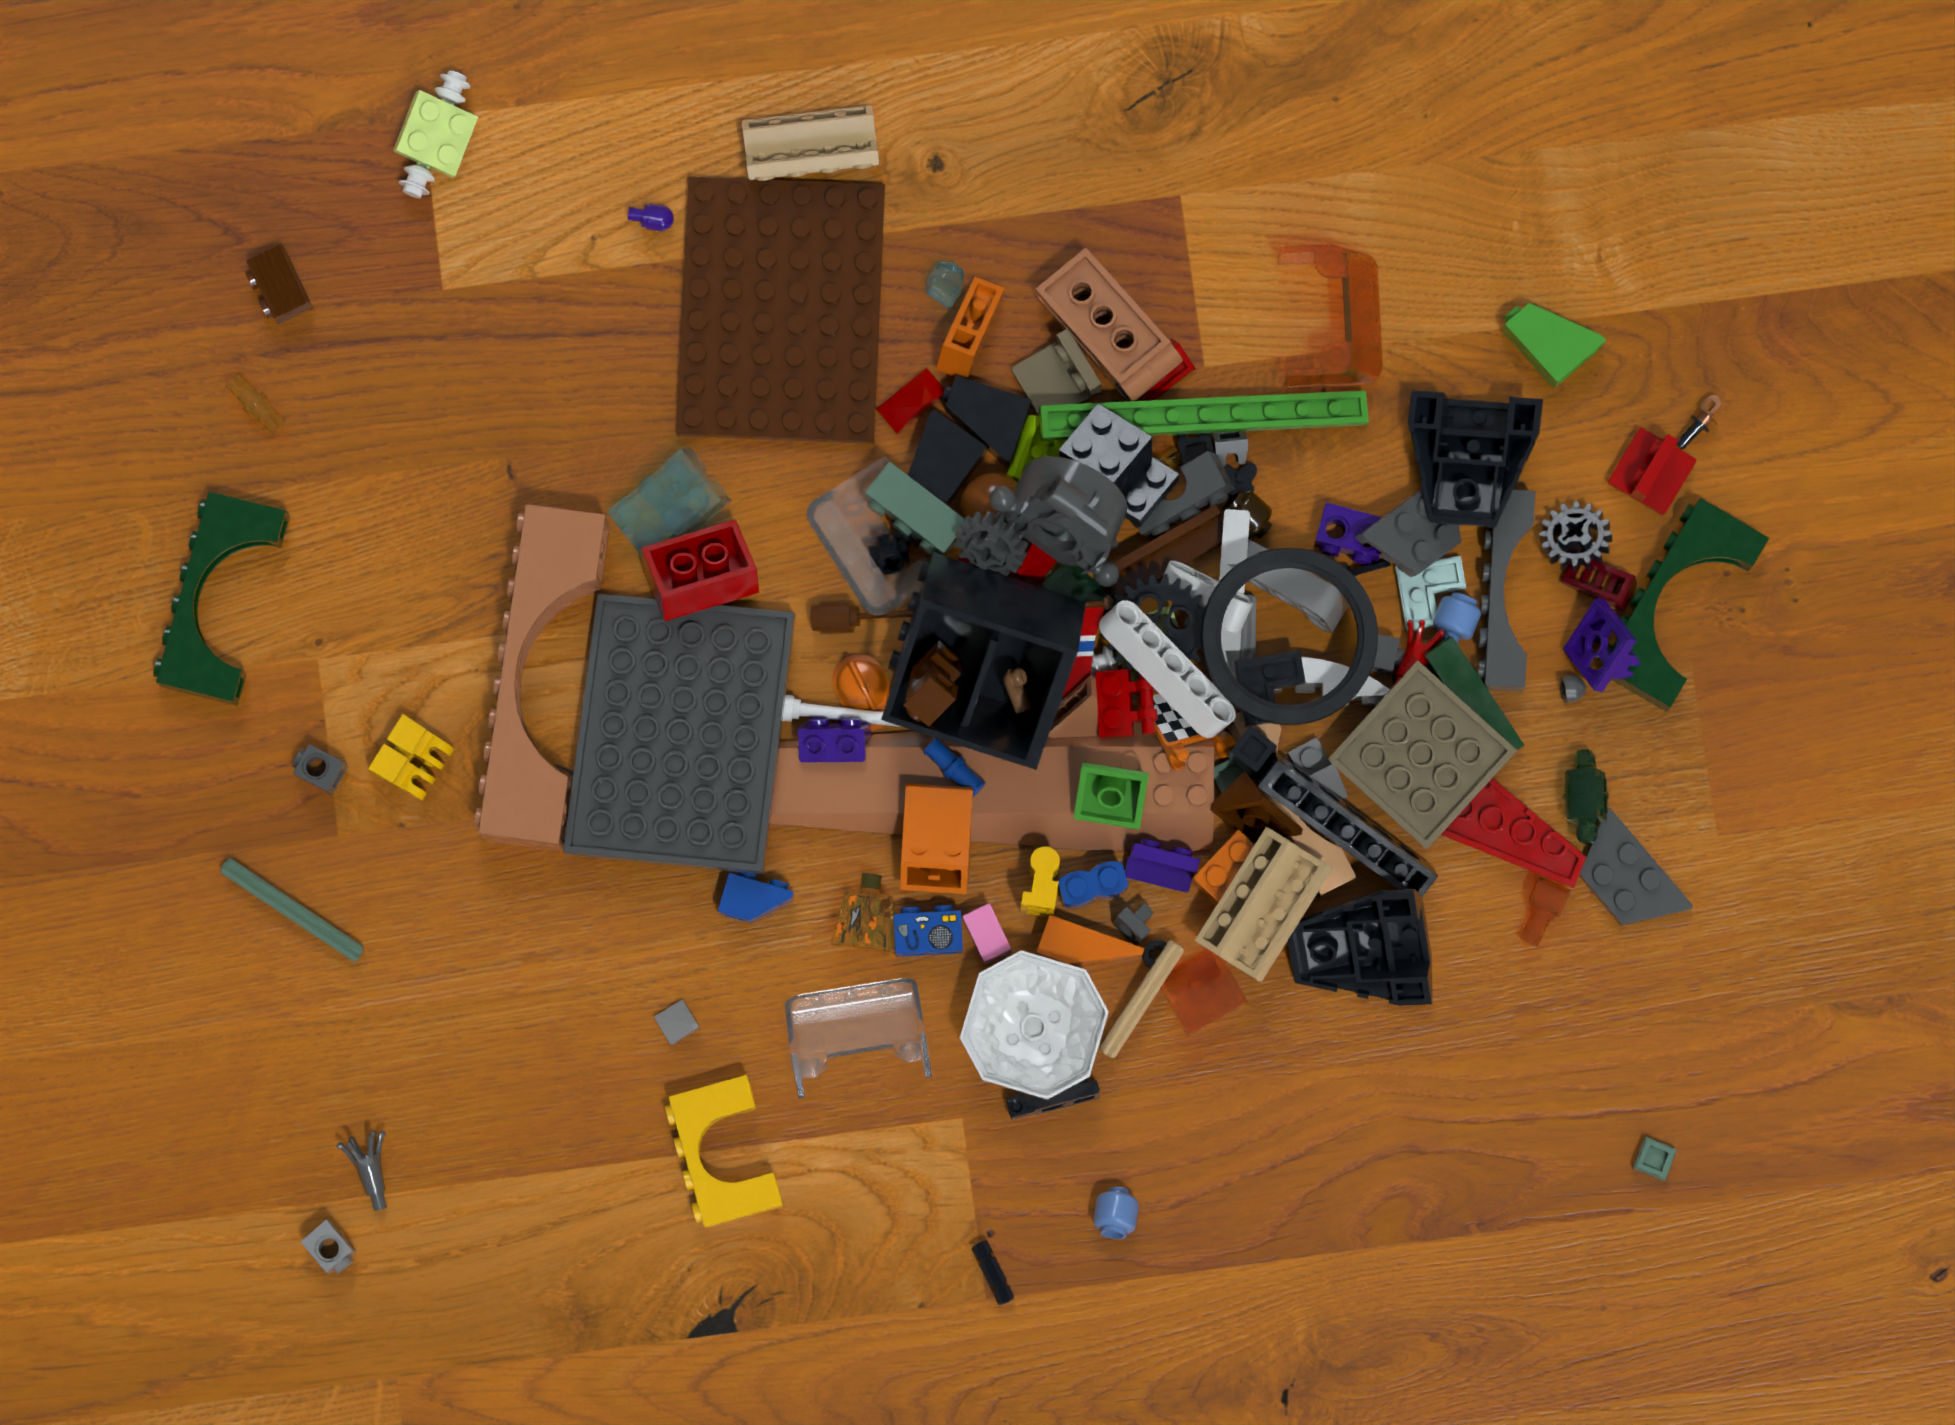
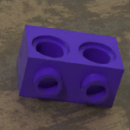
M1326 502L1314 546L1319 547L1320 552L1325 555L1338 557L1339 553L1352 556L1353 562L1362 565H1371V562L1378 563L1380 551L1375 547H1363L1355 536L1381 517ZM1332 524L1339 525L1343 529L1344 536L1339 539H1333L1328 536L1326 528Z

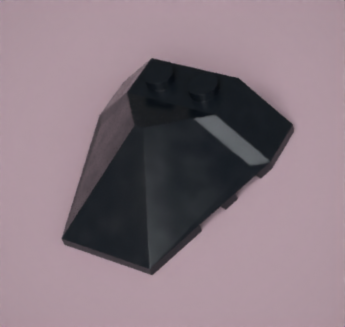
M1411 390L1408 426L1413 441L1414 454L1418 464L1430 523L1497 527L1540 434L1543 399L1510 397L1509 403L1448 399L1444 392Z
M1415 889L1379 891L1301 918L1288 939L1293 974L1297 984L1337 992V989L1357 992V997L1368 999L1369 995L1388 999L1389 1004L1398 1006L1432 1004V953L1423 898Z

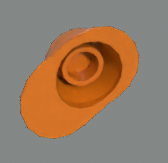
M855 654L839 662L833 672L832 683L842 707L883 712L890 682L877 660L868 655ZM870 724L871 731L881 729L886 726Z

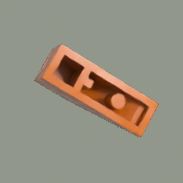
M974 276L943 343L936 370L954 377L957 375L968 379L1003 296L1004 287Z
M1049 915L1036 955L1072 966L1141 958L1145 948Z

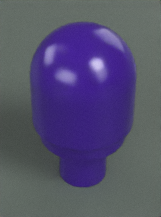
M645 204L644 209L629 207L627 220L642 222L641 227L646 228V230L662 232L672 226L674 215L666 206Z

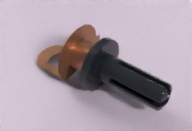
M1716 395L1709 396L1699 406L1703 412L1697 418L1694 415L1691 416L1695 422L1678 439L1677 446L1680 449L1684 450L1702 430L1707 433L1710 431L1707 426L1712 421L1716 423L1711 416L1721 406L1719 397ZM1710 400H1713L1716 405L1710 411L1706 410L1705 405Z

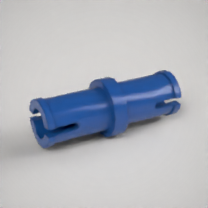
M935 738L923 751V754L927 755L944 771L943 776L945 778H951L960 787L973 788V797L986 784L984 780L979 778L964 764L966 760L962 756L958 758L940 739Z

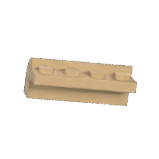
M872 105L742 120L749 180L765 181L781 176L799 177L807 173H832L840 169H865L879 165Z
M1266 827L1195 941L1254 979L1262 982L1333 868Z

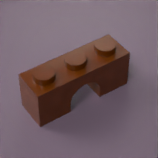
M938 641L912 668L903 704L906 707L907 713L914 720L922 721L928 727L956 700L958 686L954 681L962 674L964 661L941 641Z

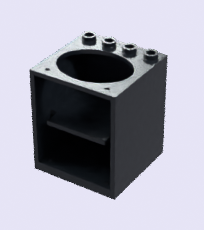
M933 552L930 563L923 561L917 580L923 582L920 593L913 591L907 609L913 612L910 622L903 621L897 640L903 641L900 652L893 650L888 669L893 671L881 720L1037 770L1079 650L1086 602ZM938 641H941L964 661L962 674L954 681L958 686L956 700L928 727L924 722L914 720L907 713L906 707L903 704L912 668ZM1021 668L1027 675V681L1023 684L1031 709L1016 714L1003 683V676L1009 669Z

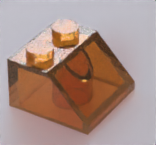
M1208 949L1174 967L1160 988L1187 1037L1246 1005L1248 1002L1222 958Z

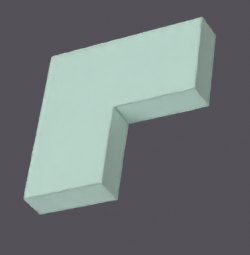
M1461 556L1438 559L1413 577H1409L1395 566L1406 632H1408V620L1413 621L1414 631L1418 630L1420 620L1425 621L1424 629L1435 628L1433 619L1437 609L1434 595L1466 590Z

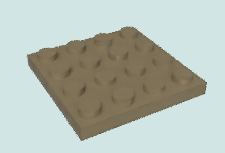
M1417 660L1327 760L1423 847L1428 849L1517 750Z

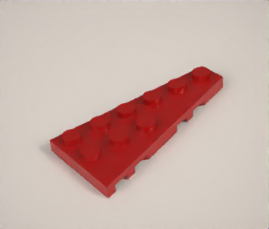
M1493 778L1441 834L1573 888L1586 859L1585 855Z

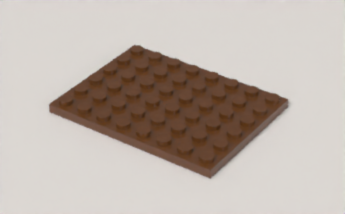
M689 177L677 436L874 444L885 184Z

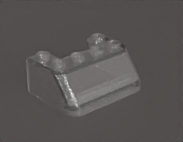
M885 456L815 499L807 509L809 525L863 609L875 616L884 615L909 605L913 591L920 593L923 582L917 581L923 561L930 563L932 557L928 554L913 564H910V562L904 563L901 572L884 575L869 555L868 546H874L877 536L891 534L881 517L866 505L868 500L865 498V491L889 462Z

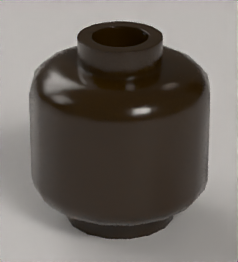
M1238 491L1223 507V511L1231 509L1250 512L1248 539L1254 536L1261 538L1272 526V523L1269 522L1272 509L1252 491L1244 493Z

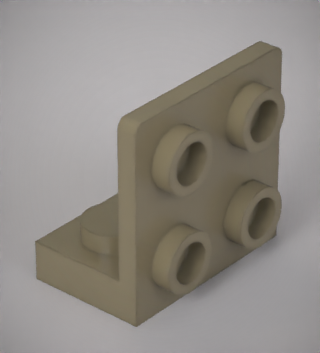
M1068 328L1056 335L1055 343L1012 367L1013 375L1027 398L1031 400V404L1038 416L1041 405L1081 404L1101 392L1102 384Z

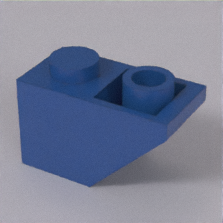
M737 872V875L729 873L718 913L719 915L752 924L792 902L794 892L788 890L789 884L778 880L770 879L769 884L756 881L757 875L753 873Z

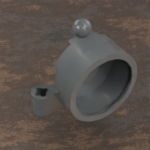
M1041 457L1032 460L1025 466L1014 491L1006 486H998L990 493V504L994 510L998 511L993 514V518H998L1000 514H1003L1004 522L1008 524L1014 521L1016 524L1013 529L1015 531H1023V537L1061 564L1080 566V573L1082 575L1089 572L1092 573L1099 585L1110 587L1118 581L1120 574L1118 567L1113 562L1106 561L1126 517L1127 502L1120 489L1105 475L1088 465L1071 459Z

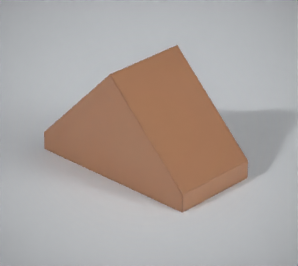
M1092 675L1060 701L1048 735L1050 738L1098 736L1096 679Z

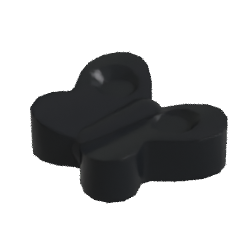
M1249 463L1240 470H1235L1228 465L1223 466L1235 488L1227 494L1228 497H1232L1238 491L1242 493L1254 491L1252 481L1257 474L1255 464Z

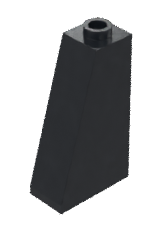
M933 409L926 422L908 476L949 506L987 454V446ZM892 519L891 529L895 531L894 535L898 540L906 539L908 547L911 543L919 547L921 541L912 534L906 537L892 525L895 522Z

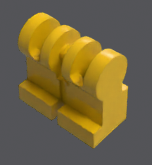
M402 714L387 738L388 742L394 745L395 748L392 749L383 744L368 770L423 801L427 793L414 785L413 781L416 778H420L433 785L436 779L429 775L424 767L418 768L411 764V761L417 756L424 761L423 764L427 767H435L442 771L445 765L431 756L432 751L438 750L450 757L455 749Z
M1040 847L1031 855L1030 875L1033 879L1032 892L1023 891L1020 910L1022 914L1049 918V915L1054 916L1059 882L1053 880L1057 877L1060 858L1058 853L1051 847Z

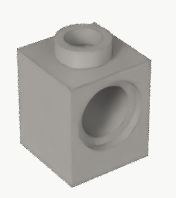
M326 1219L300 1241L326 1273L331 1274L335 1270L339 1274L354 1261L351 1256L356 1250L330 1220ZM328 1240H335L339 1245V1252L332 1259H327L322 1252L323 1245Z

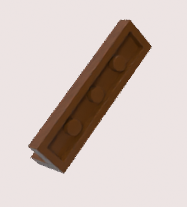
M1217 506L1210 507L1115 561L1114 564L1118 567L1120 573L1119 579L1114 585L1106 588L1116 605L1119 602L1115 595L1120 593L1127 596L1128 594L1125 590L1127 583L1136 589L1137 577H1141L1145 584L1149 583L1150 574L1154 573L1156 580L1159 581L1162 579L1169 561H1178L1187 565L1222 545L1223 523L1219 518L1221 513Z

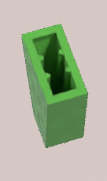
M1528 303L1523 309L1519 306L1512 309L1503 318L1506 323L1501 330L1553 389L1597 353L1607 341L1602 335L1531 303Z

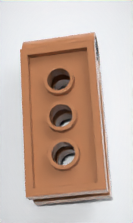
M1084 248L1035 289L1039 295L1037 297L1039 303L1064 330L1068 328L1080 349L1105 377L1115 385L1127 401H1136L1183 362L1171 341L1087 248ZM1081 295L1090 296L1085 301L1076 300ZM1104 318L1111 319V321L1105 325H1100L1097 323L1099 320ZM1123 342L1132 343L1129 348L1123 349L1118 347Z

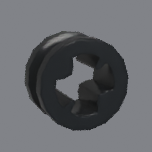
M1152 941L1144 949L1143 960L1149 969L1155 963L1153 958H1149V951L1154 952V947H1161L1162 951L1167 944L1165 941Z

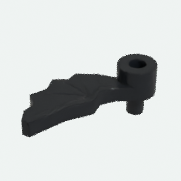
M1384 561L1352 571L1350 565L1345 566V568L1354 576L1389 567L1391 564L1388 561Z

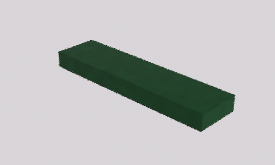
M1452 636L1447 637L1423 654L1443 684L1516 750L1524 746V743Z

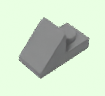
M1317 737L1287 753L1294 766L1341 800L1348 797L1337 768L1327 760L1328 757Z

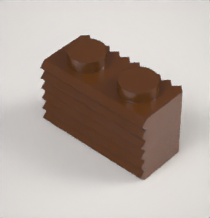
M282 244L247 260L250 270L245 272L252 289L259 288L264 299L259 301V304L267 319L273 317L276 323L280 324L313 308Z

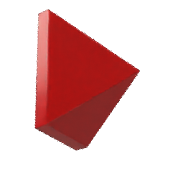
M925 368L880 405L876 411L898 435L942 399L945 389L933 374Z

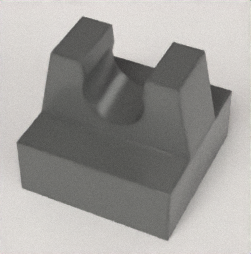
M1245 431L1212 433L1214 451L1223 466H1226L1225 459L1230 453L1237 455L1239 465L1246 464L1249 449Z
M1145 903L1135 913L1126 907L1112 924L1134 945L1138 946L1151 931L1145 923L1151 918L1154 911Z

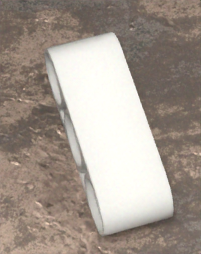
M1169 561L1165 570L1169 577V583L1173 584L1180 577V587L1182 589H1185L1190 584L1193 585L1190 592L1192 597L1198 594L1203 595L1197 603L1199 607L1206 606L1210 595L1219 583L1217 580L1178 561ZM1237 591L1226 609L1222 628L1233 633H1240L1254 603L1253 600Z

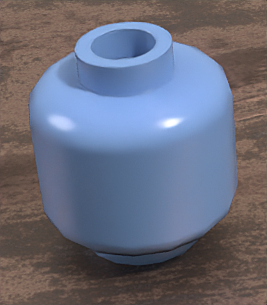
M1453 592L1452 596H1445L1441 599L1433 619L1434 627L1437 630H1443L1445 633L1444 636L1440 637L1444 640L1452 636L1458 644L1459 639L1469 640L1472 638L1481 616V610L1476 606L1477 601L1457 592Z
M1110 1187L1109 1192L1098 1195L1095 1201L1093 1224L1100 1230V1235L1110 1239H1124L1127 1237V1234L1132 1233L1137 1226L1138 1200L1129 1195L1128 1189L1122 1187Z

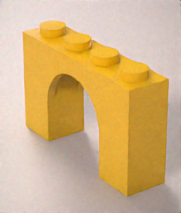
M747 1075L669 1096L671 1105L665 1106L670 1126L676 1124L679 1137L674 1138L678 1157H685L688 1170L683 1171L687 1190L694 1189L697 1199L696 1203L691 1204L696 1223L703 1222L705 1228H710L784 1207L774 1172L737 1183H727L712 1177L706 1171L701 1161L700 1145L702 1138L714 1123L757 1109Z

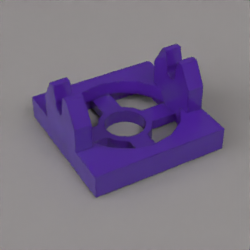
M1601 598L1594 600L1563 647L1564 652L1594 691L1603 692L1612 678L1624 679L1632 676L1634 673L1629 666H1639L1641 663L1634 652L1630 651L1637 640L1607 601ZM1614 631L1617 643L1611 653L1607 649L1608 637ZM1601 641L1599 650L1594 653L1592 643ZM1595 657H1600L1605 663L1599 670L1593 669L1590 666Z

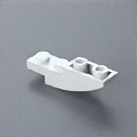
M1301 657L1306 683L1305 685L1287 688H1295L1296 693H1314L1315 688H1321L1322 697L1341 682L1350 667L1327 660ZM1369 676L1363 687L1351 701H1362V706H1376L1390 689ZM1282 688L1274 689L1273 692L1280 693L1282 692Z

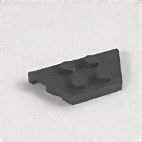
M1422 488L1355 536L1360 543L1364 544L1367 542L1379 550L1380 557L1396 564L1398 569L1409 577L1418 575L1462 542L1459 525L1429 522Z
M1611 808L1605 811L1596 835L1589 847L1579 877L1620 926L1690 910L1693 907L1691 902Z

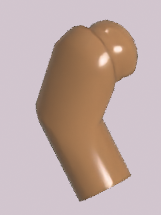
M1021 668L1009 669L1003 676V683L1016 714L1031 709L1023 684L1027 681V675Z

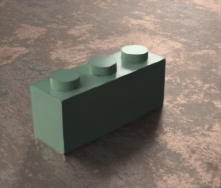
M890 461L865 491V498L868 500L866 505L877 515L882 517L885 513L895 521L892 525L906 537L912 534L921 541L919 546L932 556L934 552L946 556L954 547L958 539L955 536L956 532L965 519Z

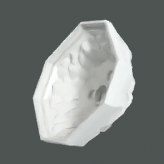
M1021 950L979 973L960 1040L983 1081L1048 1100L1090 1077L1109 1011L1086 969Z

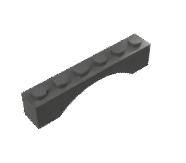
M1513 490L1497 527H1490V530H1485L1484 550H1489V563L1484 562L1482 568V582L1487 583V595L1481 596L1480 610L1481 615H1486L1485 628H1480L1478 646L1479 648H1484L1483 661L1478 660L1477 674L1488 690L1522 692L1525 688L1527 654L1518 643L1509 625L1504 603V582L1506 569L1515 547L1534 524L1535 491Z

